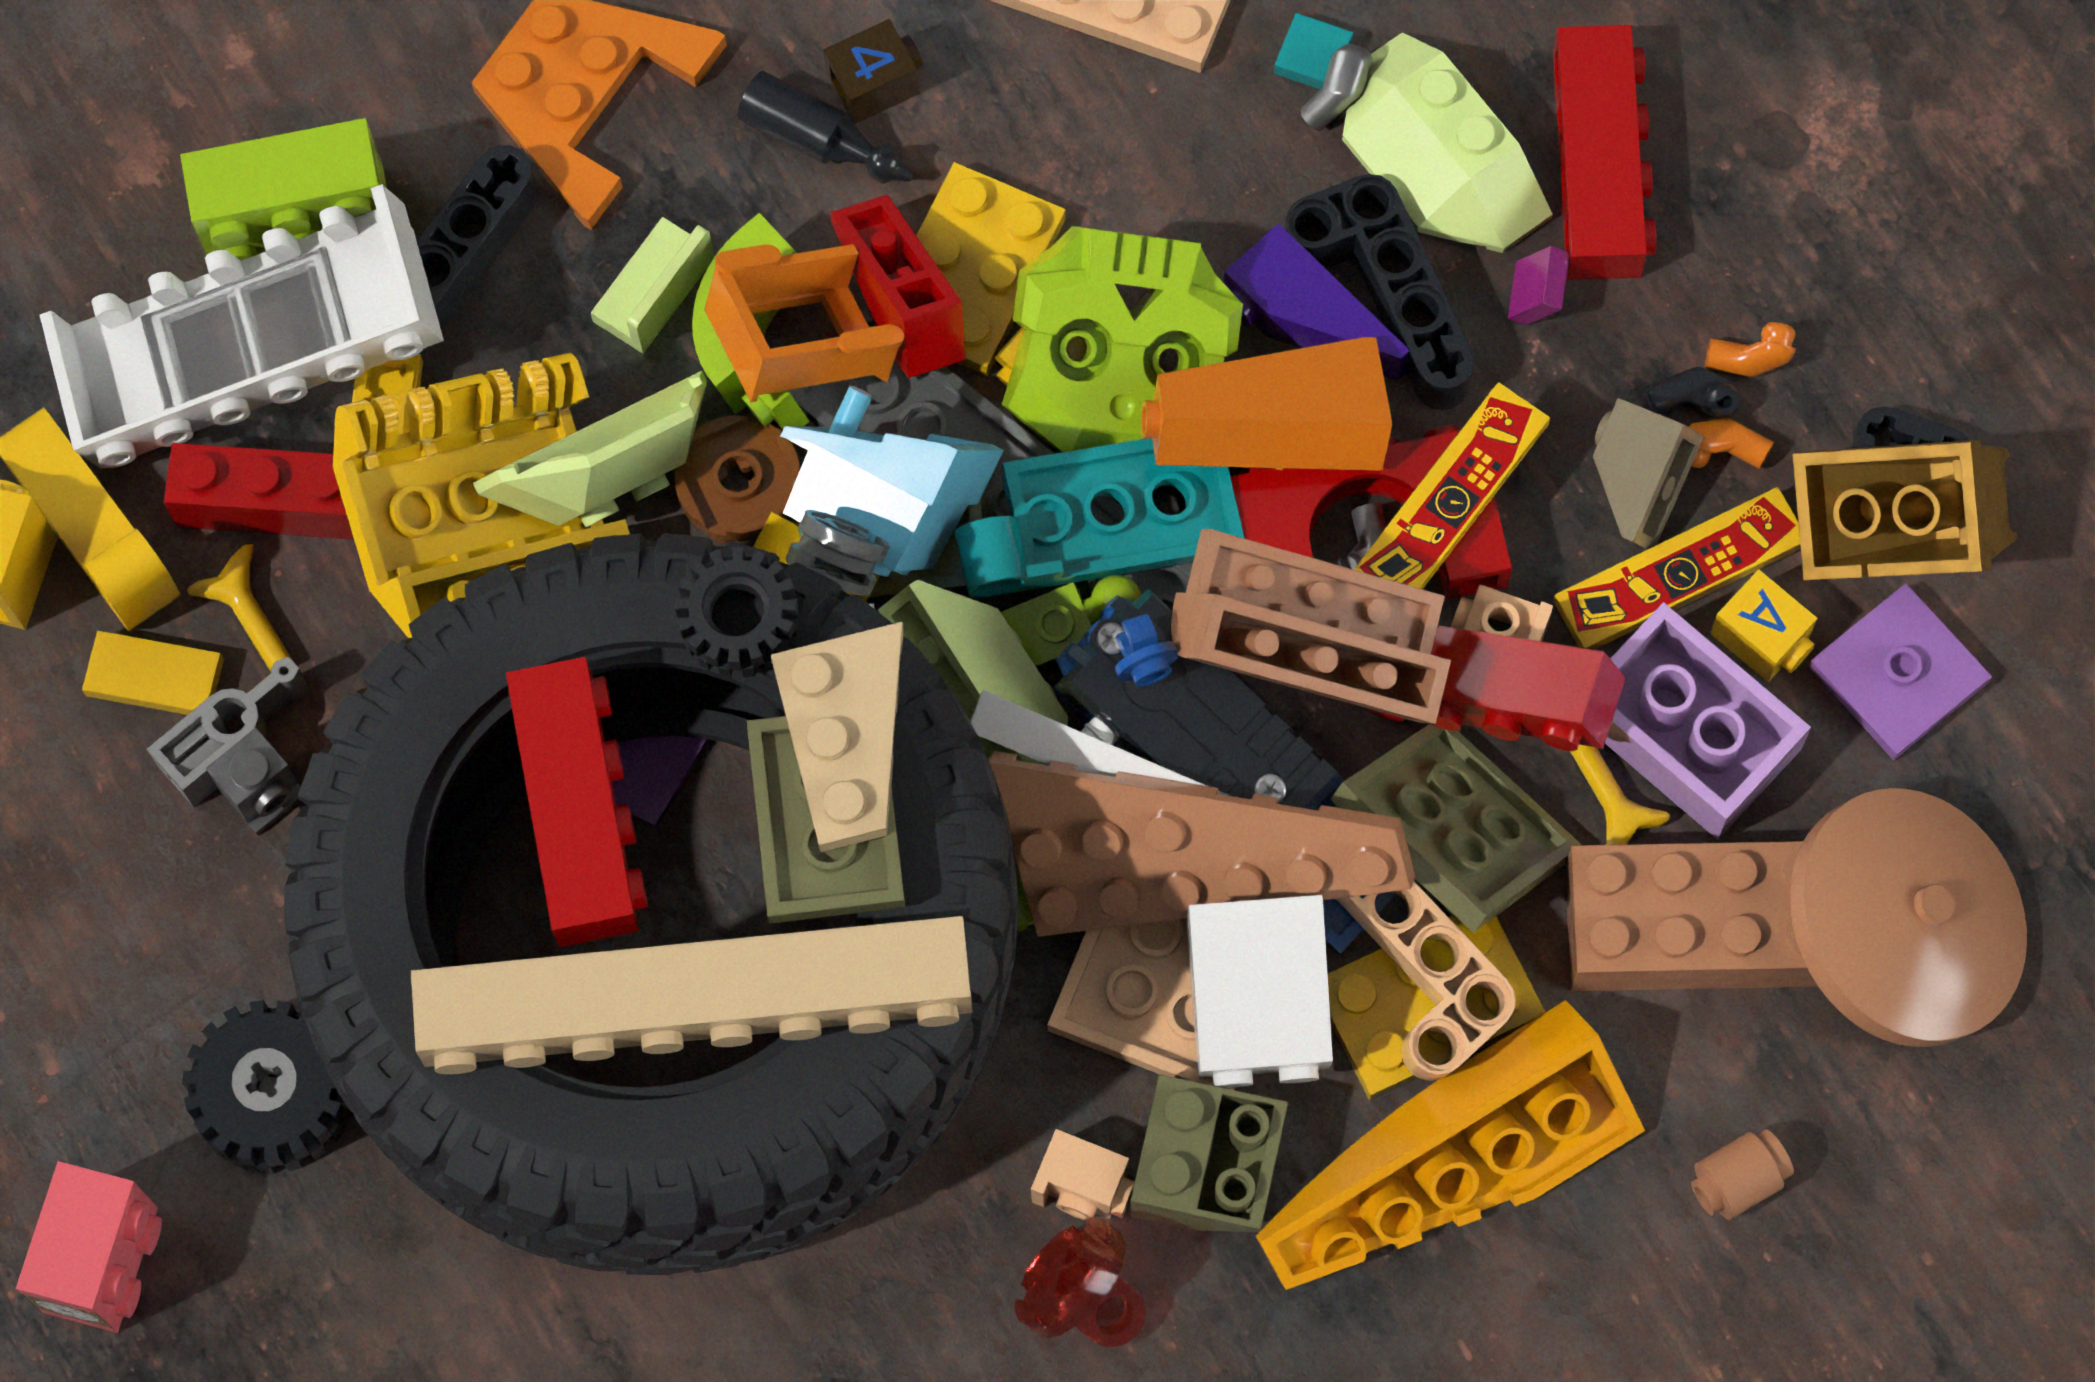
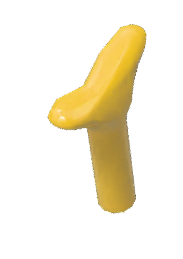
M246 544L229 559L218 577L196 581L189 586L187 593L190 596L217 600L229 605L271 672V668L277 660L289 657L292 661L293 659L252 594L250 565L254 554V545Z
M1579 745L1576 751H1570L1604 809L1606 818L1605 845H1627L1637 830L1659 827L1670 820L1671 816L1668 812L1641 806L1629 800L1623 794L1598 748Z

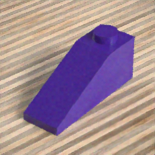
M1279 223L1224 271V284L1243 303L1241 324L1244 326H1249L1253 323L1266 337L1298 348L1361 337H1376L1383 376L1398 381L1407 373L1410 350Z

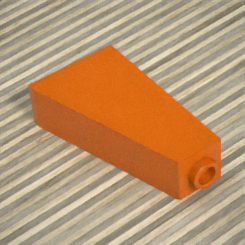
M1361 337L1158 374L1154 399L1144 400L1141 412L1143 439H1152L1156 465L1382 471L1392 429V419L1376 337Z

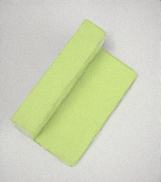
M662 217L591 311L593 322L644 354L714 259L710 232L697 225L692 233L689 234Z

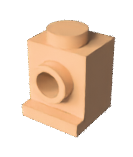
M1479 585L1474 600L1465 597L1461 598L1451 627L1543 642L1553 605L1542 601L1538 605ZM1492 618L1509 624L1511 627L1506 631H1496L1489 626L1488 620Z
M1056 1129L1031 1187L1032 1203L1044 1207L1050 1195L1058 1199L1056 1203L1058 1209L1082 1220L1092 1221L1095 1214L1109 1220L1111 1215L1123 1218L1131 1201L1135 1184L1134 1180L1127 1178L1129 1174V1158Z

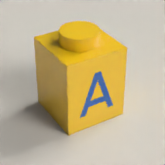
M1758 569L1717 613L1710 634L1769 683L1782 667L1789 673H1792L1813 650L1815 644L1809 638L1817 617Z

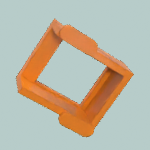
M768 244L722 251L717 254L715 259L716 267L704 310L751 403L757 402L758 395L875 375L888 383L898 348L904 340V332L900 327L892 324L869 328L848 288L858 256V251L854 244L781 256L778 248ZM822 302L839 337L770 349L752 314Z

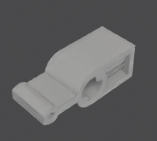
M289 657L277 660L271 668V674L248 693L233 688L216 692L149 746L147 751L158 768L195 808L218 789L205 768L254 728H257L267 740L268 726L265 721L289 701L301 700L309 687L300 669ZM241 716L245 726L242 730L229 734L225 724L234 717Z

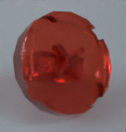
M1091 1217L1085 1219L1087 1227L1080 1231L1073 1225L1063 1229L1040 1250L1023 1276L1024 1279L1021 1285L1028 1290L1024 1301L1016 1298L1014 1310L1018 1321L1034 1335L1044 1339L1060 1336L1073 1327H1077L1093 1342L1103 1347H1118L1127 1344L1138 1335L1144 1325L1146 1310L1144 1301L1138 1292L1119 1275L1124 1265L1127 1248L1123 1235L1108 1221L1098 1217ZM1112 1297L1123 1298L1125 1307L1121 1318L1109 1326L1097 1325L1095 1318L1100 1304Z

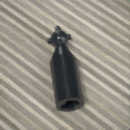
M764 70L760 71L752 79L741 99L737 113L738 120L823 164H827L830 160L866 164L869 175L879 183L893 180L910 182L913 178L914 173L903 163L901 154L889 144L873 148L851 121L849 114Z

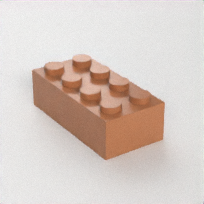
M1804 841L1571 846L1565 865L1571 991L1818 987L1800 953L1792 926L1790 911L1791 877L1796 857Z

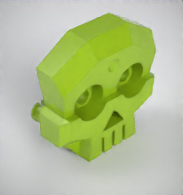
M1072 226L1051 248L1043 251L1038 258L1019 270L1013 321L1024 328L1002 406L1059 453L1143 439L1141 432L1143 401L1154 399L1158 374L1168 373L1164 372L1159 366L1160 354L1169 348H1172L1177 353V366L1169 372L1223 363L1224 356L1227 357L1238 349L1243 303L1214 273L1201 248V243ZM1115 284L1150 289L1128 311ZM1080 336L1086 343L1085 354L1078 360H1071L1066 352L1067 343L1073 337Z

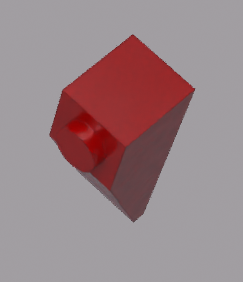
M888 194L830 212L831 223L841 246L854 244L858 251L853 273L876 326L892 324L900 327L904 332V340L898 348L895 360L907 378L932 372L966 360L962 301Z

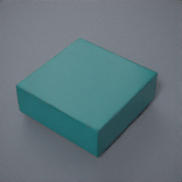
M1295 13L1274 64V74L1321 90L1331 56L1340 47L1352 43L1353 32Z

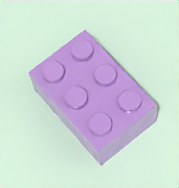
M1664 602L1610 658L1626 679L1605 744L1717 840L1802 750L1811 726Z

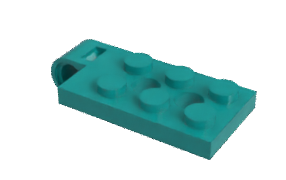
M1140 439L1003 462L1000 472L1010 516H996L976 520L955 530L967 593L969 596L977 598L1191 563L1194 561L1201 529H1213L1244 538L1228 467L1156 465L1152 439ZM1161 486H1171L1178 489L1185 498V510L1177 515L1162 513L1153 503V491ZM1101 496H1109L1116 499L1124 509V520L1112 526L1101 524L1091 513V502Z

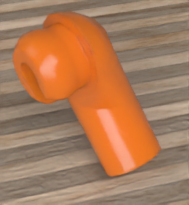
M1768 322L1762 329L1761 342L1751 345L1710 338L1705 359V369L1750 377H1757L1789 363L1796 352V349L1792 347L1796 335L1795 330L1787 324Z
M1729 418L1697 422L1688 426L1704 436L1691 465L1695 468L1704 467L1709 462L1712 453L1728 452L1746 463L1761 469L1775 443Z

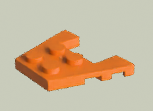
M533 0L471 83L474 93L520 149L523 148L556 193L559 192L574 210V214L585 227L592 230L623 186L619 176L576 151L575 147L642 57L650 59L692 86L697 87L727 46L726 37L717 30L592 0Z

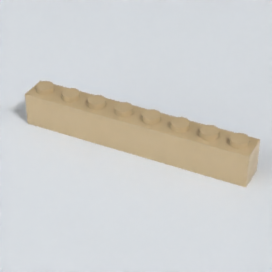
M963 916L411 970L416 1053L425 1067L435 1066V1072L439 1074L468 1073L477 1068L476 1062L504 1059V1065L508 1067H532L545 1063V1055L572 1052L573 1058L576 1060H602L614 1056V1048L642 1046L644 1053L665 1054L683 1049V1041L711 1039V1045L735 1047L751 1043L752 1035L774 1032H780V1038L784 1040H805L820 1036L821 1028L849 1025V1031L852 1033H875L889 1029L890 1021L917 1018L918 1024L921 1026L937 1027L958 1022L959 1014L973 1013Z

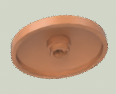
M1901 788L1878 789L1861 794L1837 806L1821 818L1806 836L1796 857L1791 877L1790 911L1792 926L1800 953L1811 976L1828 1000L1845 1017L1858 1027L1880 1039L1910 1047H1932L1954 1042L1982 1029L2003 1011L2018 987L2024 968L2027 948L2025 912L2019 889L2007 862L1989 836L1972 819L1953 805L1920 791Z

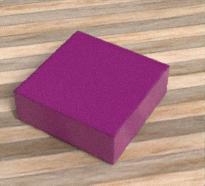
M1549 246L1516 261L1508 312L1509 320L1526 326L1562 309L1569 252Z

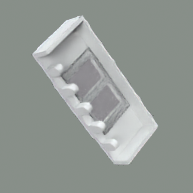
M381 184L371 188L376 206L374 211L354 218L343 207L333 206L326 208L319 214L323 230L300 239H296L283 228L268 230L262 235L266 252L240 261L227 250L213 251L205 257L208 274L187 282H183L171 272L153 274L148 278L152 295L129 304L112 293L98 295L91 301L95 317L74 325H70L52 311L41 314L40 319L73 451L101 469L120 467L132 462L136 456L162 446L168 447L172 443H185L193 437V432L214 424L230 425L241 422L249 417L251 410L272 402L283 404L297 401L303 398L308 393V389L328 381L344 382L361 376L367 369L391 360H404L414 357L423 348L444 341L414 230L410 225L405 204Z

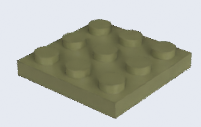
M1428 724L1342 782L1330 799L1336 806L1342 809L1401 818L1415 879L1444 905L1451 916L1460 920L1473 933L1566 864L1571 846H1582L1579 841L1459 731H1448Z

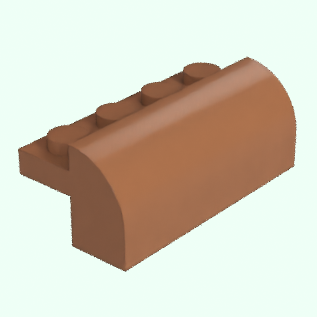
M1201 529L1186 593L1176 592L1174 599L1171 634L1172 642L1176 644L1179 656L1419 723L1436 724L1451 663L1449 659L1431 655L1445 598L1444 595L1213 529Z

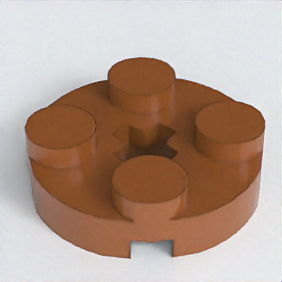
M724 416L711 420L694 431L686 463L675 469V488L682 510L697 528L706 532L712 540L718 543L726 544L733 541L743 542L757 539L771 511L787 519L789 516L783 512L793 489L792 480H797L800 472L797 453L790 440L780 437L782 431L771 424H768L769 427H765L760 422L750 421L748 416ZM738 465L742 472L754 471L756 477L748 482V489L737 492L734 488L726 489L722 486V483L728 480L727 469L731 466Z

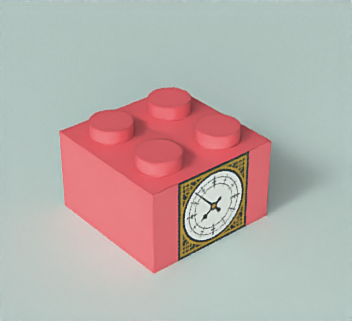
M58 1161L16 1290L44 1314L118 1333L123 1317L131 1318L139 1301L141 1280L136 1279L143 1254L151 1255L160 1236L162 1219L156 1216L158 1207L132 1180Z

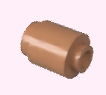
M1765 1129L1756 1135L1752 1132H1747L1695 1163L1694 1168L1697 1178L1691 1181V1187L1697 1200L1709 1215L1712 1216L1719 1212L1725 1219L1732 1220L1783 1189V1180L1794 1174V1168L1783 1145L1771 1131Z

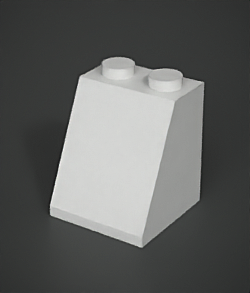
M1322 895L1189 905L1186 930L1199 1079L1213 1078L1214 1086L1221 1088L1253 1085L1252 1074L1279 1072L1280 1083H1301L1319 1080L1318 1069H1329L1333 1062Z

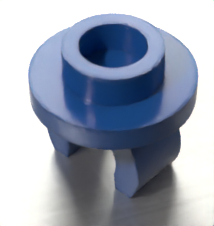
M1147 613L1123 621L1124 632L1116 635L1118 646L1124 657L1115 666L1118 679L1120 681L1134 680L1137 687H1143L1159 682L1170 675L1172 672L1170 664L1179 657L1176 644L1171 641L1158 643L1154 625Z

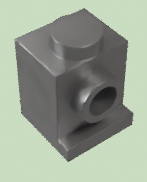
M254 728L205 768L218 790L257 835H260L301 801L298 799L301 786L288 764L257 728Z

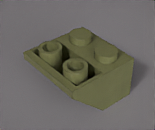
M1159 1074L1131 1197V1217L1193 1231L1260 1232L1288 1102Z

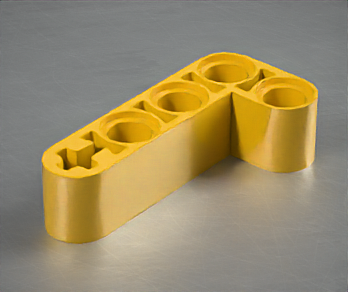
M44 407L0 437L1 459L19 484L30 491V496L34 499L49 525L129 632L181 596L172 577L139 530L133 528L81 456L73 451L72 444Z

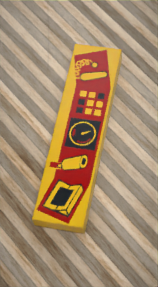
M1498 382L1354 570L1423 589L1547 428L1550 417Z
M1776 487L1555 594L1553 603L1579 648L1595 650L1638 629L1663 602L1675 611L1756 572L1758 569L1760 570L1801 550L1799 523L1780 489Z

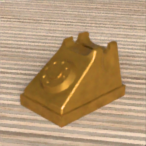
M1981 440L1803 451L1792 454L1804 580L1985 571L1992 568L1991 559L2012 544L2017 538V533L2011 530L2008 515L2005 463L2007 458L2010 457V452L2007 448L1981 445Z

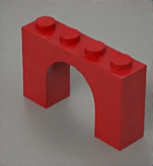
M1456 425L1437 427L1426 432L1423 438L1400 443L1397 438L1390 437L1382 471L1283 468L1279 470L1275 468L1244 467L1239 471V475L1230 476L1244 539L1313 558L1309 538L1314 526L1327 510L1341 501L1363 495L1383 496L1404 505L1461 431L1460 427ZM1495 497L1488 503L1438 569L1446 601L1476 595L1479 585L1495 590L1508 588L1512 566Z

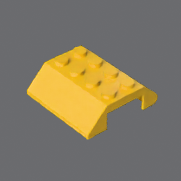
M572 353L543 358L541 363H539V360L522 363L523 366H520L521 371H519L520 377H518L516 407H514L513 382H511L510 376H508L507 371H504L503 368L487 371L485 375L478 373L431 384L428 389H425V387L410 389L406 393L403 434L400 435L398 429L400 424L398 421V409H396L395 402L393 403L389 395L372 398L370 402L362 400L337 407L335 413L333 470L369 591L408 638H412L408 624L444 597L450 602L457 598L466 597V583L504 564H507L510 570H514L519 567H526V559L529 554L570 542L575 545L577 550L590 548L594 538L630 534L626 519L604 524L603 519L585 527L580 516L557 526L480 496L473 485L474 482L576 432L570 407L589 398L578 360Z

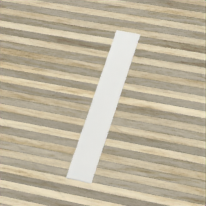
M985 690L981 692L971 719V724L977 735L1046 765H1049L1052 760L1075 764L1076 771L1112 777L1119 771L1206 786ZM1218 791V794L1227 795L1223 792Z

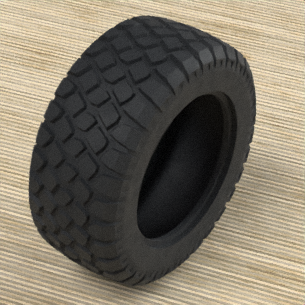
M638 533L594 538L590 548L577 550L575 545L570 542L527 555L526 567L510 570L507 564H504L466 583V597L457 598L453 602L444 597L408 624L412 638L402 640L399 644L390 641L361 673L367 687L356 691L354 695L346 693L323 733L331 743L320 750L319 753H313L298 794V799L307 804V806H303L296 817L292 818L285 866L292 869V873L288 875L284 886L285 931L289 935L290 940L288 943L289 959L297 996L313 1044L324 1061V1068L346 1106L354 1113L355 1119L383 1154L388 1159H392L395 1166L408 1179L444 1208L472 1226L488 1234H494L496 1239L534 1255L558 1259L559 1263L601 1272L625 1270L626 1275H672L693 1270L696 1274L740 1266V1263L751 1261L757 1257L763 1260L805 1244L806 1240L817 1236L822 1231L827 1233L864 1210L869 1203L880 1194H885L919 1162L918 1160L934 1145L960 1109L978 1078L994 1041L1007 999L1015 959L1018 925L1017 873L1009 821L1001 792L982 744L961 704L932 664L908 638L903 636L891 787L905 907L858 913L855 927L963 916L973 1013L959 1014L958 1022L945 1026H921L918 1024L917 1018L890 1021L889 1029L875 1033H852L849 1031V1025L821 1028V1035L811 1039L784 1040L778 1038L754 1056L726 1070L697 1080L666 1086H608L575 1079L554 1072L542 1065L523 1068L508 1067L504 1065V1059L476 1062L477 1068L474 1071L462 1074H439L435 1072V1066L425 1067L415 1049L411 970L457 966L456 936L458 915L464 888L472 866L484 842L501 817L527 791L506 672L586 657L593 678L605 676L612 716L600 718L604 741L616 739L617 743L644 737H698L724 742L750 751L747 721L786 716L774 668L766 672L763 665L753 668L755 676L743 678L742 670H733L732 678L720 676L718 667L712 666L710 671H708L699 664L696 655L691 657L685 647L678 627L675 598H680L678 586L682 577L687 579L692 577L690 567L698 559L705 566L711 562L710 552L720 549L722 557L732 556V547H744L746 556L753 557L756 549L766 553L768 563L772 564L776 560L784 568L786 578H791L800 614L798 616L799 631L797 638L791 637L790 640L792 649L893 624L859 596L847 594L841 590V586L837 582L798 562L788 565L780 562V558L775 553L736 542H730L725 547L713 545V540L709 537L663 533L658 541H645L644 536ZM730 591L716 601L712 610V621L718 629L727 634H746L760 623L764 613V606L757 596L748 591Z

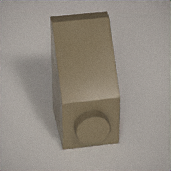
M1618 398L1613 410L1607 412L1598 425L1595 435L1597 447L1594 451L1593 459L1621 536L1648 550L1656 546L1704 436L1680 422Z

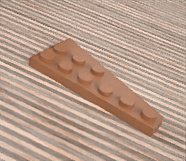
M994 751L988 760L1002 795L1009 821L1014 857L1038 937L1187 918L1189 905L1322 895L1323 900L1408 890L1411 889L1416 878L1401 818L1321 805L1318 810L1278 804V798L1254 794L1252 799L1218 794L1219 788L1119 771L1112 777L1076 771L1075 764L1051 760L1050 764L1046 766L1016 761V754Z

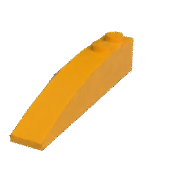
M1565 1000L1465 1061L1452 1073L1438 1079L1401 1105L1347 1148L1310 1181L1255 1237L1281 1284L1288 1290L1362 1263L1366 1259V1253L1389 1244H1394L1397 1249L1422 1241V1232L1453 1221L1457 1227L1482 1219L1480 1211L1504 1202L1511 1201L1514 1206H1518L1532 1201L1643 1133L1645 1129L1598 1033Z

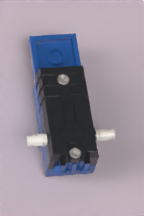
M1147 589L1134 602L1116 595L1100 612L1102 618L1084 633L1083 638L1078 643L1072 642L1056 658L1063 677L1052 689L1056 696L1085 723V728L1081 732L1206 786L1219 788L1218 791L1233 797L1252 799L1254 794L1276 797L1278 798V804L1311 810H1318L1321 805L1339 808L1330 800L1342 782L1345 781L1337 773L1338 768L1324 755L1320 756L1313 750L1314 745L1301 733L1297 734L1290 728L1291 723L1277 710L1273 712L1266 705L1267 700L1237 672L1179 656L1170 664L1172 668L1171 674L1154 684L1137 687L1134 680L1120 681L1118 679L1115 666L1124 657L1118 646L1116 635L1124 632L1123 621L1147 613L1154 625L1158 643L1172 642V610L1150 589ZM1385 892L1376 896L1375 909L1377 914L1396 893ZM1336 899L1323 900L1325 942L1336 954H1341L1364 928Z

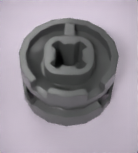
M805 510L799 524L803 534L799 542L791 543L785 558L786 562L789 565L798 562L837 582L841 586L842 591L863 596L870 595L876 581L872 571L876 563L884 562L890 548L889 543L882 537L876 536L873 544L869 541L868 529L822 511Z

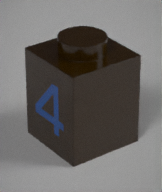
M890 19L823 49L827 76L854 124L919 95L917 71L924 68L922 58L910 35L900 38Z

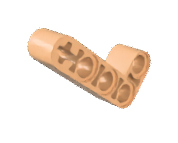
M1415 882L1411 889L1392 891V893L1402 897L1407 904V919L1402 923H1387L1379 917L1375 909V899L1381 893L1364 895L1363 898L1353 896L1336 899L1436 1005L1410 1030L1403 1041L1401 1050L1403 1062L1409 1072L1419 1079L1434 1081L1452 1073L1499 1030L1513 1014L1516 1000L1514 990L1508 980ZM1428 940H1438L1446 944L1452 952V967L1444 972L1432 971L1426 967L1420 955L1422 943ZM1480 987L1493 993L1498 1004L1497 1015L1494 1019L1484 1021L1470 1014L1466 1006V995L1471 988ZM1436 1032L1447 1039L1450 1044L1451 1055L1446 1064L1433 1065L1422 1058L1418 1049L1421 1034Z

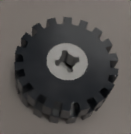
M264 1000L250 1002L251 1011L243 1014L235 1006L223 1012L228 1021L217 1028L210 1022L201 1031L207 1040L202 1047L193 1044L187 1055L193 1064L191 1071L183 1070L182 1085L188 1091V1097L183 1098L187 1112L193 1118L194 1126L208 1144L222 1158L226 1156L237 1167L248 1170L249 1165L255 1166L263 1174H275V1166L284 1165L289 1172L303 1168L300 1159L311 1154L316 1161L327 1153L322 1145L330 1137L338 1142L345 1131L341 1125L344 1115L351 1117L352 1111L346 1106L324 1068V1061L313 1044L303 1013L296 1011L292 1003L278 1001L277 1008H269ZM260 1080V1084H259V1086H258V1091H257V1090H256V1089H257V1083H258V1081Z

